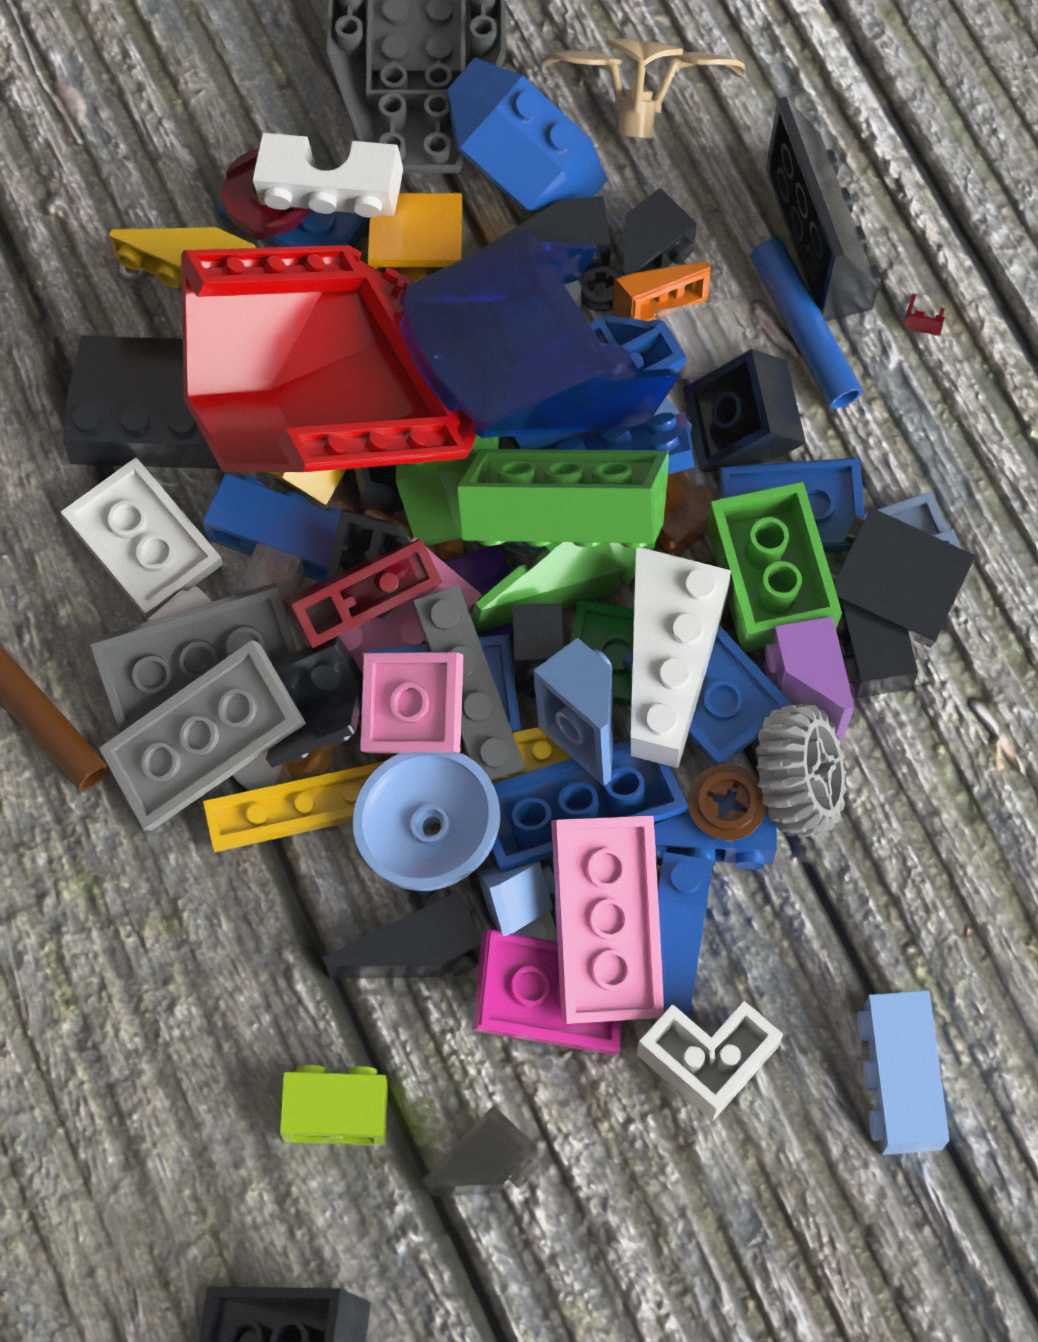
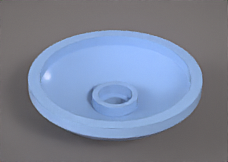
M399 753L381 764L366 780L357 797L353 813L355 842L360 854L369 867L385 881L400 888L416 891H430L448 887L474 872L490 853L496 841L500 825V805L491 780L475 761L462 753ZM431 824H441V829L437 834H426L427 828Z

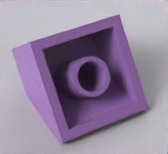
M833 616L775 626L772 642L765 647L767 661L761 663L762 672L792 705H816L819 710H824L828 715V720L832 721L835 725V735L839 736L841 740L844 739L854 710V704Z

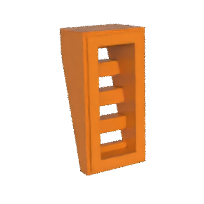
M706 261L633 273L614 279L613 310L618 317L635 318L651 322V320H660L708 300L711 266ZM690 284L689 289L685 290V285Z

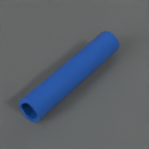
M774 238L759 244L750 253V259L829 406L832 409H838L851 404L863 394V389L781 239Z

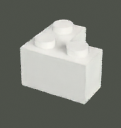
M744 1001L719 1030L710 1037L672 1004L639 1041L637 1056L713 1122L775 1052L780 1044L783 1033Z

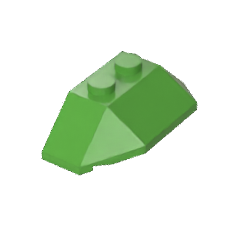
M496 393L466 459L396 465V484L413 537L422 539L425 546L462 539L457 486L480 449H498L499 396Z

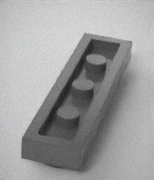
M457 585L413 600L412 605L429 653L457 652L463 654L461 742L466 756L475 761L491 781L524 770V763L460 586Z

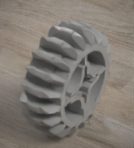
M796 704L772 710L770 716L764 719L763 729L758 734L760 746L756 748V753L759 757L758 766L756 767L760 777L758 786L762 788V803L764 806H768V816L771 821H775L778 830L785 832L788 836L808 837L832 831L834 824L839 823L840 811L845 806L843 794L847 791L844 784V775L847 773L843 765L845 755L841 753V739L835 735V725L832 721L828 720L826 712L819 710L816 705Z

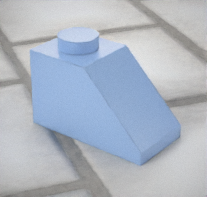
M536 861L502 873L495 866L476 871L489 917L503 936L514 933L553 909L550 894L555 893V882L548 864L541 866L540 861Z

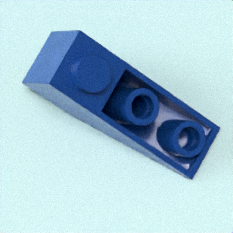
M735 792L727 794L724 799H713V801L719 804L718 819L722 820L723 816H727L730 810L741 811L735 805ZM768 806L763 823L760 824L750 837L746 836L737 839L731 844L726 840H710L706 833L698 827H694L689 810L654 825L656 865H662L664 852L712 859L713 866L715 862L735 863V867L739 869L759 870L764 868V864H773L777 851V827L775 821H771L768 816Z

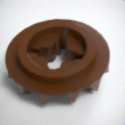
M730 764L713 766L702 772L693 782L688 795V810L694 827H698L706 833L710 840H726L730 844L737 839L746 836L750 837L760 824L763 823L767 806H764L762 803L763 792L762 788L758 786L759 779L747 769ZM733 788H736L735 805L741 811L730 810L727 816H723L722 820L718 819L719 804L713 801V799H724L727 794L731 793Z

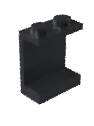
M870 507L866 518L863 519L856 516L844 542L851 544L852 547L845 562L836 558L830 569L837 597L916 634L914 641L931 648L941 632L976 555Z

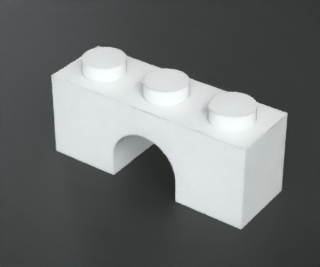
M272 133L262 134L253 176V183L260 204L280 210L297 207L312 209L323 214L340 211L357 213L367 218H375L380 215L394 217L403 173L398 145L352 141L347 161L334 170L323 171L313 167L314 157L308 137Z

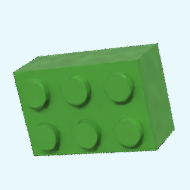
M804 482L711 501L706 519V527L717 566L731 570L727 602L740 648L745 653L765 649L766 645L772 642L775 626L833 616L835 628H837L842 611Z

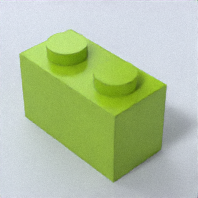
M300 1065L296 1067V1072H284L280 1128L284 1143L385 1146L388 1090L386 1075H377V1069L364 1066L347 1068V1074L326 1073L327 1068L318 1065Z

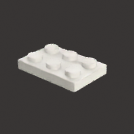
M137 457L61 511L64 521L146 619L180 590L188 591L192 586L198 584L223 565L221 556Z

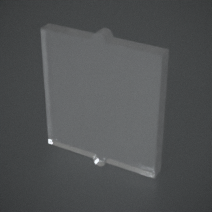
M727 299L657 310L654 314L656 320L665 321L686 355L687 362L678 371L681 379L706 375L749 350L743 337L745 330L743 327L738 326Z

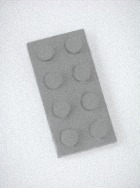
M251 640L99 747V750L142 828L152 831L306 723L261 644Z

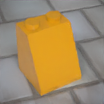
M399 193L394 217L380 215L370 218L368 265L383 273L389 267L419 283L421 286L418 292L441 305L445 299H448L462 307V193Z

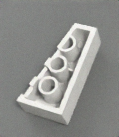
M641 547L636 548L631 756L679 768L729 594L731 570Z

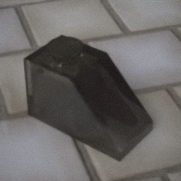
M493 1105L423 1179L424 1189L431 1196L503 1194L512 1184L519 1189L539 1167L534 1162L538 1157V1146Z

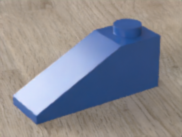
M664 852L658 886L664 1013L673 1004L688 1018L690 1015L713 866L712 859Z

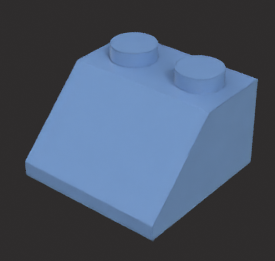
M577 638L533 670L538 726L546 736L599 783L605 786L611 782L614 696L611 673L613 670L610 661L600 650L590 649Z

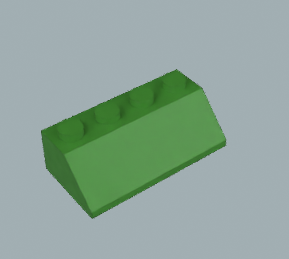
M480 449L457 486L462 539L464 541H478L486 546L499 545L506 541H525L527 545L535 547L546 546L553 542H573L578 547H593L600 543H621L622 546L627 548H640L649 543L655 544L664 522L669 451Z

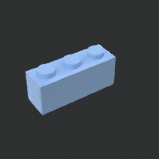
M930 991L869 995L864 1005V1011L857 1012V1027L860 1041H868L870 1060H864L863 1076L866 1091L874 1090L876 1110H870L869 1112L872 1140L880 1141L882 1155L943 1150L949 1142Z

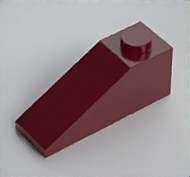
M417 539L327 577L282 601L302 642L314 648L443 582L423 540Z

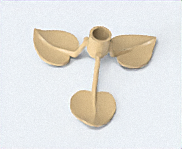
M631 39L606 40L607 46H612L637 61L635 89H626L625 97L623 96L618 65L622 64L621 59L592 51H559L547 54L543 58L541 66L544 68L558 61L595 65L609 72L615 93L614 108L619 109L617 134L639 138H652L655 112L661 113L662 101L677 69L695 64L723 65L735 71L741 78H743L745 73L744 63L731 57L704 52L683 53V49L669 44L653 41L639 43ZM669 55L671 62L655 99L652 100L653 92L643 90L645 65L658 57Z

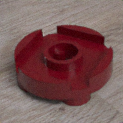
M255 149L239 156L230 164L226 172L227 178L222 186V200L227 216L238 228L248 232L249 236L253 239L266 240L271 236L281 235L296 228L311 214L312 209L289 207L288 209L280 210L260 204L253 183L259 149Z

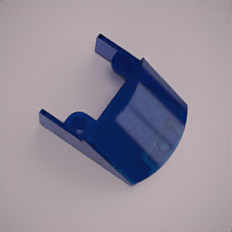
M530 229L406 286L400 297L399 305H403L404 316L400 322V328L409 355L422 378L437 398L451 413L460 409L477 423L473 432L481 438L606 430L617 425H626L629 428L647 423L654 416L679 378L674 369L639 370L625 348L617 344H601L565 287L566 284L579 281L595 255L597 248L592 241L537 242Z

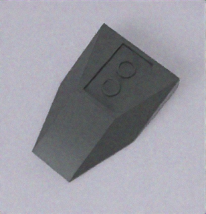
M328 0L327 57L357 140L361 142L398 145L403 173H460L466 158L456 147L450 106L447 103L445 91L474 58L499 67L502 66L505 58L506 0Z

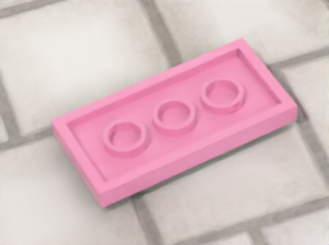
M654 816L551 821L562 1023L661 1018L664 1014Z

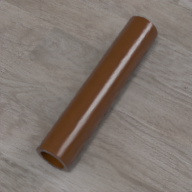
M0 644V702L79 792L92 788L108 772V764Z

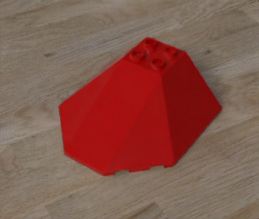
M349 245L183 250L184 402L222 472L304 473L466 459L504 374L461 306L448 299H445L442 305L419 293L418 290L421 285L389 267L383 273L359 260L362 252Z

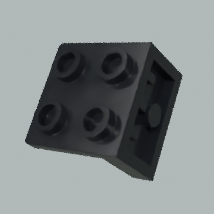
M339 636L314 648H305L271 663L306 723L268 750L266 760L271 767H276L285 762H298L311 751L328 744L332 746L339 745L355 733L362 704L363 673Z

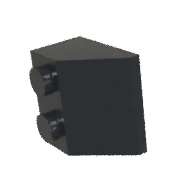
M750 349L683 388L699 465L703 472L719 471V467L772 462L806 443L788 363L785 359Z

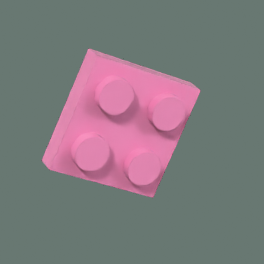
M457 652L364 653L360 751L366 753H460L463 654Z

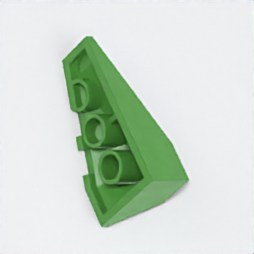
M553 542L546 545V549L535 559L530 570L525 565L519 566L475 603L471 619L476 633L512 623V605L561 603V607L565 608L576 605L578 600L590 601L611 595L625 584L628 587L635 586L636 548H627L622 546L621 543H600L593 547H578L573 542ZM649 543L641 548L654 551L655 545Z

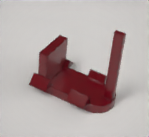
M912 293L904 318V325L914 331L941 336L945 319L943 317L945 308L940 307L939 314L935 318L924 316L925 312L917 310L915 313H911L917 295Z

